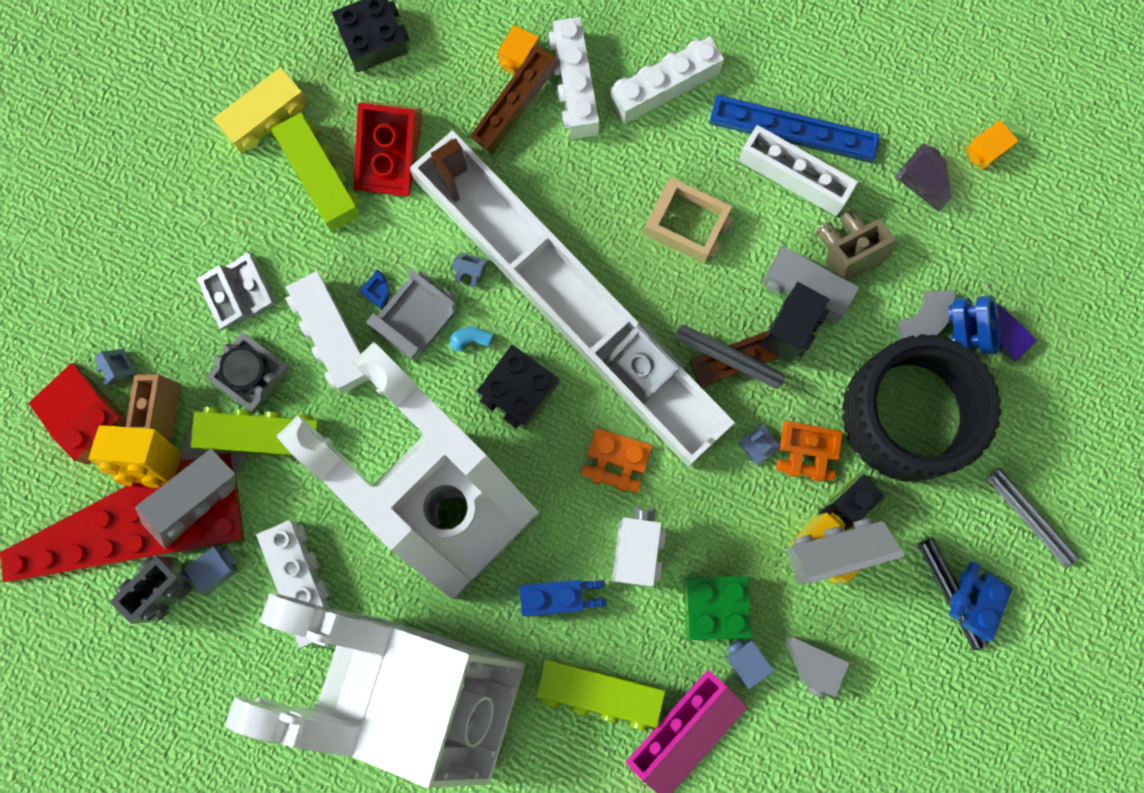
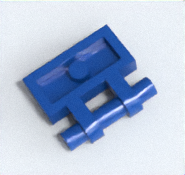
M969 562L967 569L963 570L960 575L959 581L961 584L958 592L954 593L950 600L952 607L949 616L960 620L962 614H964L965 618L961 626L985 642L993 641L1013 588L990 573L981 574V577H979L978 573L981 566L976 562ZM971 591H974L972 600H970L969 596L971 594Z

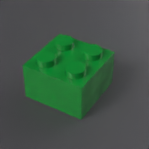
M748 576L683 578L686 639L751 638Z

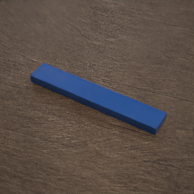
M716 94L709 124L749 134H752L758 125L791 144L871 164L875 160L880 138L878 133Z

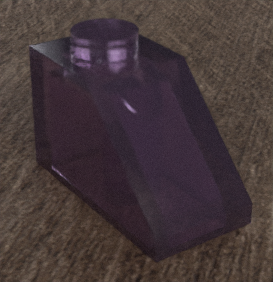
M923 142L896 174L895 178L939 212L951 200L947 162L936 148L928 146Z

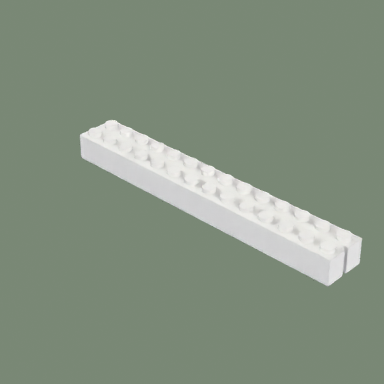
M453 130L410 167L414 180L687 467L735 423L682 367L645 404L627 388L606 366L604 360L639 323ZM455 138L462 147L468 169L454 178L460 197L457 201L453 200L440 180L430 154Z

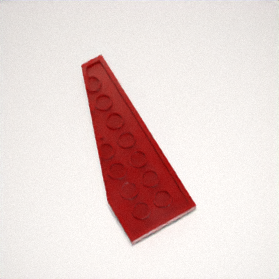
M231 453L217 454L233 471ZM198 458L180 461L176 475ZM237 478L234 485L235 489L227 497L219 499L207 513L191 525L166 550L141 524L135 508L159 488L147 487L141 483L125 486L1 551L2 582H13L245 541Z

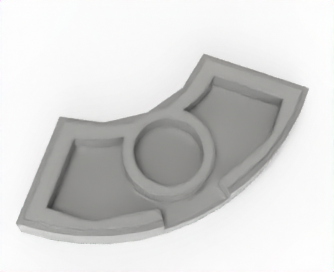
M955 290L926 291L923 294L922 306L918 313L911 318L897 322L899 340L913 335L917 337L920 334L938 335L949 321L948 309L955 299Z

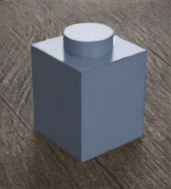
M214 546L183 568L200 593H211L239 572L234 565L237 563V560L231 551L227 548L223 549L222 547Z
M738 639L727 647L729 653L724 658L746 688L751 689L774 672L752 640L747 639L743 641Z

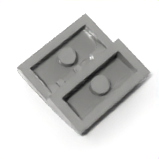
M249 252L229 265H218L197 278V282L221 330L248 320L278 304L255 255Z

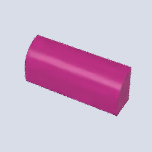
M707 670L625 763L655 792L672 793L748 707L720 679Z

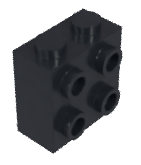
M360 0L331 12L357 73L408 53L405 42L410 41L404 24L398 26L395 18L399 17V13L393 0L389 2L388 0Z
M512 344L478 388L477 394L481 397L479 403L491 412L497 409L505 416L502 419L514 429L520 426L526 430L559 386L560 378Z

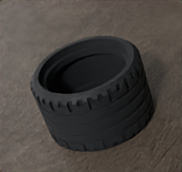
M920 334L917 337L913 335L897 340L862 365L847 386L849 390L845 392L842 410H844L842 421H844V431L849 436L847 439L851 443L854 452L861 456L860 459L863 462H866L871 469L879 470V474L891 479L900 478L901 481L913 482L925 481L961 470L964 466H968L984 454L983 450L989 448L992 439L997 434L995 430L999 428V416H1001L1002 409H1000L1001 397L998 394L999 388L995 384L994 375L990 373L989 367L981 361L982 358L978 354L975 355L972 349L968 346H962V343L957 340L953 341L945 336L940 338L939 335ZM898 366H917L928 369L941 377L954 393L959 406L960 421L958 431L952 444L939 456H922L905 450L888 436L881 425L877 412V394L879 385L889 369Z

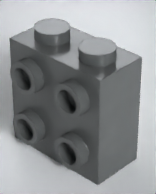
M152 556L139 566L138 570L140 572L132 580L124 581L115 590L117 595L110 603L131 624L159 622L170 612L169 606L176 599L181 600L192 590L191 584L193 582L183 569L186 566L177 557Z

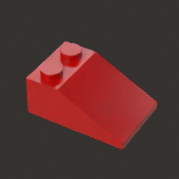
M371 101L358 103L353 189L410 196L413 180L410 167L416 162L421 136L422 108Z
M74 363L68 365L28 403L58 445L74 461L88 465L91 463L88 458L99 425L126 426L127 417Z

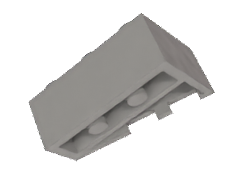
M209 449L135 507L141 524L166 550L191 525L207 513L219 499L227 497L235 489L236 475L212 449Z

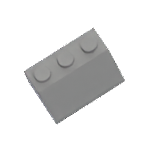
M871 517L853 522L854 529L843 531L842 526L834 527L823 531L825 537L813 540L812 534L793 539L795 545L786 547L797 584L814 583L902 558L904 555L884 521L873 523Z

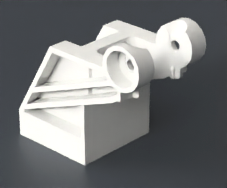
M373 342L353 363L377 387L376 391L381 396L384 394L422 432V437L389 470L372 484L332 445L334 442L330 438L322 436L299 415L276 436L289 452L311 473L322 480L392 552L449 598L456 599L539 515V512L491 459ZM450 498L466 499L468 509L462 523L453 529L445 527L442 530L438 526L441 523L439 519L440 502L443 499L447 500Z
M269 593L260 619L262 624L312 639L314 643L327 647L328 644L336 645V649L320 698L314 707H290L262 697H257L253 701L235 695L225 723L228 729L254 739L282 743L291 748L351 756L426 788L490 784L526 663L378 617L326 608L293 597Z

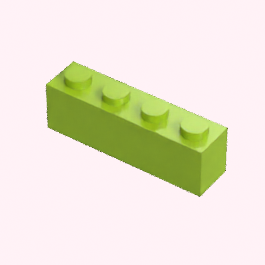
M300 112L271 128L331 232L361 216L357 209V206L361 204L353 189L348 192L345 189L343 183L347 179L339 165L335 168L331 165L329 160L334 157L325 142L320 145L317 141L316 136L320 135L312 119L306 122Z
M203 407V412L194 411L190 448L196 450L212 449L213 451L293 456L276 436L293 419L282 418L283 413L264 412L263 417L252 416L253 411L234 409V414H223L221 408ZM295 414V417L297 415L301 416L319 433V422L312 420L313 415Z
M546 658L536 697L542 698L541 703L559 708L560 703L571 705V711L578 714L589 715V711L601 713L600 719L618 723L620 718L631 721L630 727L648 731L649 726L657 728L665 690Z

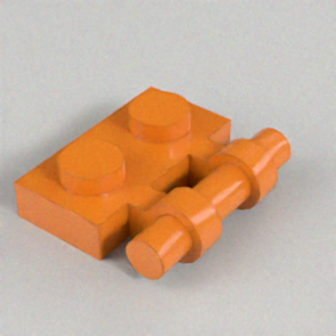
M784 421L779 451L789 452L790 458L788 461L779 459L776 463V470L786 472V475L791 477L802 475L810 477L813 481H833L836 473L834 469L827 468V461L839 460L843 431ZM803 455L815 457L814 464H802Z
M596 428L587 457L598 460L597 466L595 468L584 465L581 476L591 478L592 482L597 484L604 482L616 486L617 490L622 492L629 490L638 493L641 482L630 479L632 471L640 474L644 473L652 445ZM606 463L623 468L622 474L617 475L605 471Z

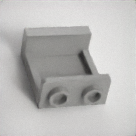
M411 269L407 273L409 276L408 280L378 316L373 313L366 323L373 331L416 363L458 312V307L455 303L456 298L444 288L439 291L432 285L434 281L423 271L417 274Z

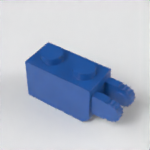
M572 580L519 585L522 616L583 611V608L607 606L606 599L595 598L590 601H582L581 589H601L605 587L604 580L587 582Z

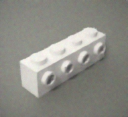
M581 17L553 21V32H549L548 37L550 49H555L556 57L560 61L554 70L555 76L560 75L561 84L557 85L559 102L564 101L566 111H562L564 128H569L571 140L598 136L599 119Z
M710 36L703 40L696 39L689 43L686 49L678 53H669L656 65L652 66L649 64L644 66L637 75L629 79L625 77L618 80L611 88L610 102L625 125L719 75L724 58Z
M758 125L744 145L738 159L744 165L835 216L841 211L858 183L857 180Z
M315 271L286 286L290 295L286 297V301L293 313L298 312L303 321L298 324L305 337L312 338L315 346L311 349L319 364L324 362L328 369V372L324 373L330 387L332 389L337 387L344 394L369 381L353 363L361 354V351L319 272Z
M289 520L256 534L278 594L330 608L326 599L330 596L329 590L324 580H319L316 569L319 568L314 553H309L305 542L308 541V537L303 525H298L296 521ZM294 635L299 648L314 643L312 639Z

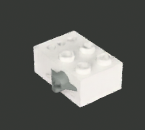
M635 505L633 519L623 517L619 522L612 582L653 587L654 581H660L662 562L657 561L658 550L664 549L666 531L660 530L661 522H654L656 508H648V511L642 510V507Z

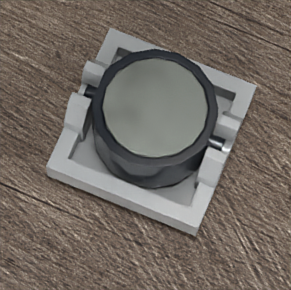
M242 332L233 344L229 343L223 346L224 353L221 356H215V367L207 375L206 379L255 414L291 367Z

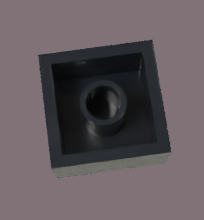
M797 281L786 297L760 347L789 363L796 356L802 358L816 337L811 333L817 331L830 311L825 308L830 299Z

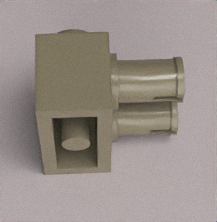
M850 209L849 212H845L840 218V222L851 233L842 238L830 221L826 222L827 228L822 224L816 231L817 236L821 238L829 249L827 265L834 274L847 281L891 258L896 243V238L880 219L866 225L855 209Z

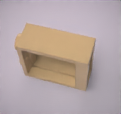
M669 177L645 225L643 235L705 264L708 256L714 258L721 242L716 240L720 231L726 233L732 222L733 217L729 216L732 206ZM675 195L720 215L705 246L660 226Z

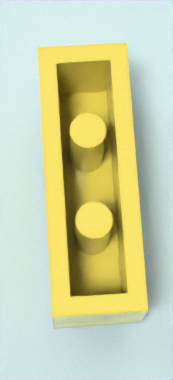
M280 67L213 119L242 154L246 150L256 147L259 140L268 133H273L271 128L284 122L290 116L300 113L307 104V101L302 91Z

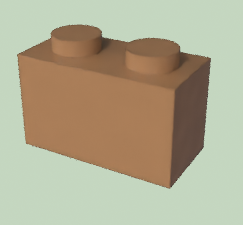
M159 374L134 375L125 427L155 429L168 441H172L182 384Z

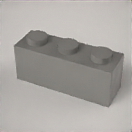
M781 246L761 283L766 285L767 290L776 295L783 294L788 296L798 281L828 297L830 300L825 308L830 311L825 322H835L836 324L844 317L859 289L858 286L784 246Z

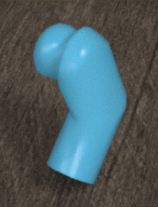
M468 326L453 332L450 337V347L458 352L463 351L466 344L471 342L490 347L494 334L474 326Z

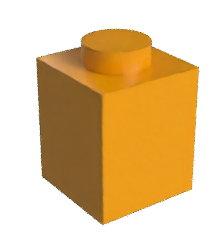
M514 24L498 50V60L501 68L507 73L515 74L536 45L539 46V37Z
M1000 119L974 138L965 150L971 162L978 165L983 171L1006 154L1019 141Z

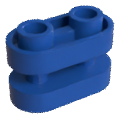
M979 296L974 306L969 297L955 298L953 304L948 309L949 319L953 322L954 327L951 340L961 342L964 347L968 346L972 349L973 353L976 351V346H979L983 355L997 354L1000 347L997 304L994 296ZM974 317H976V320H977V331H978V334H977V335H976V331H975V320H974Z

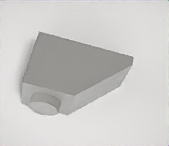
M787 636L785 640L786 646L800 681L809 685L807 692L825 699L826 694L836 697L849 662L794 637Z

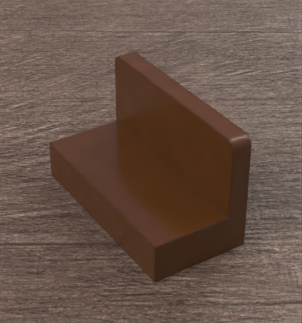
M455 138L430 154L440 180L453 200L457 201L460 197L454 178L468 169L462 147Z

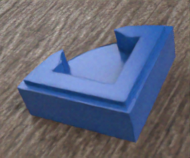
M377 269L359 292L383 310L389 299V287L383 274Z

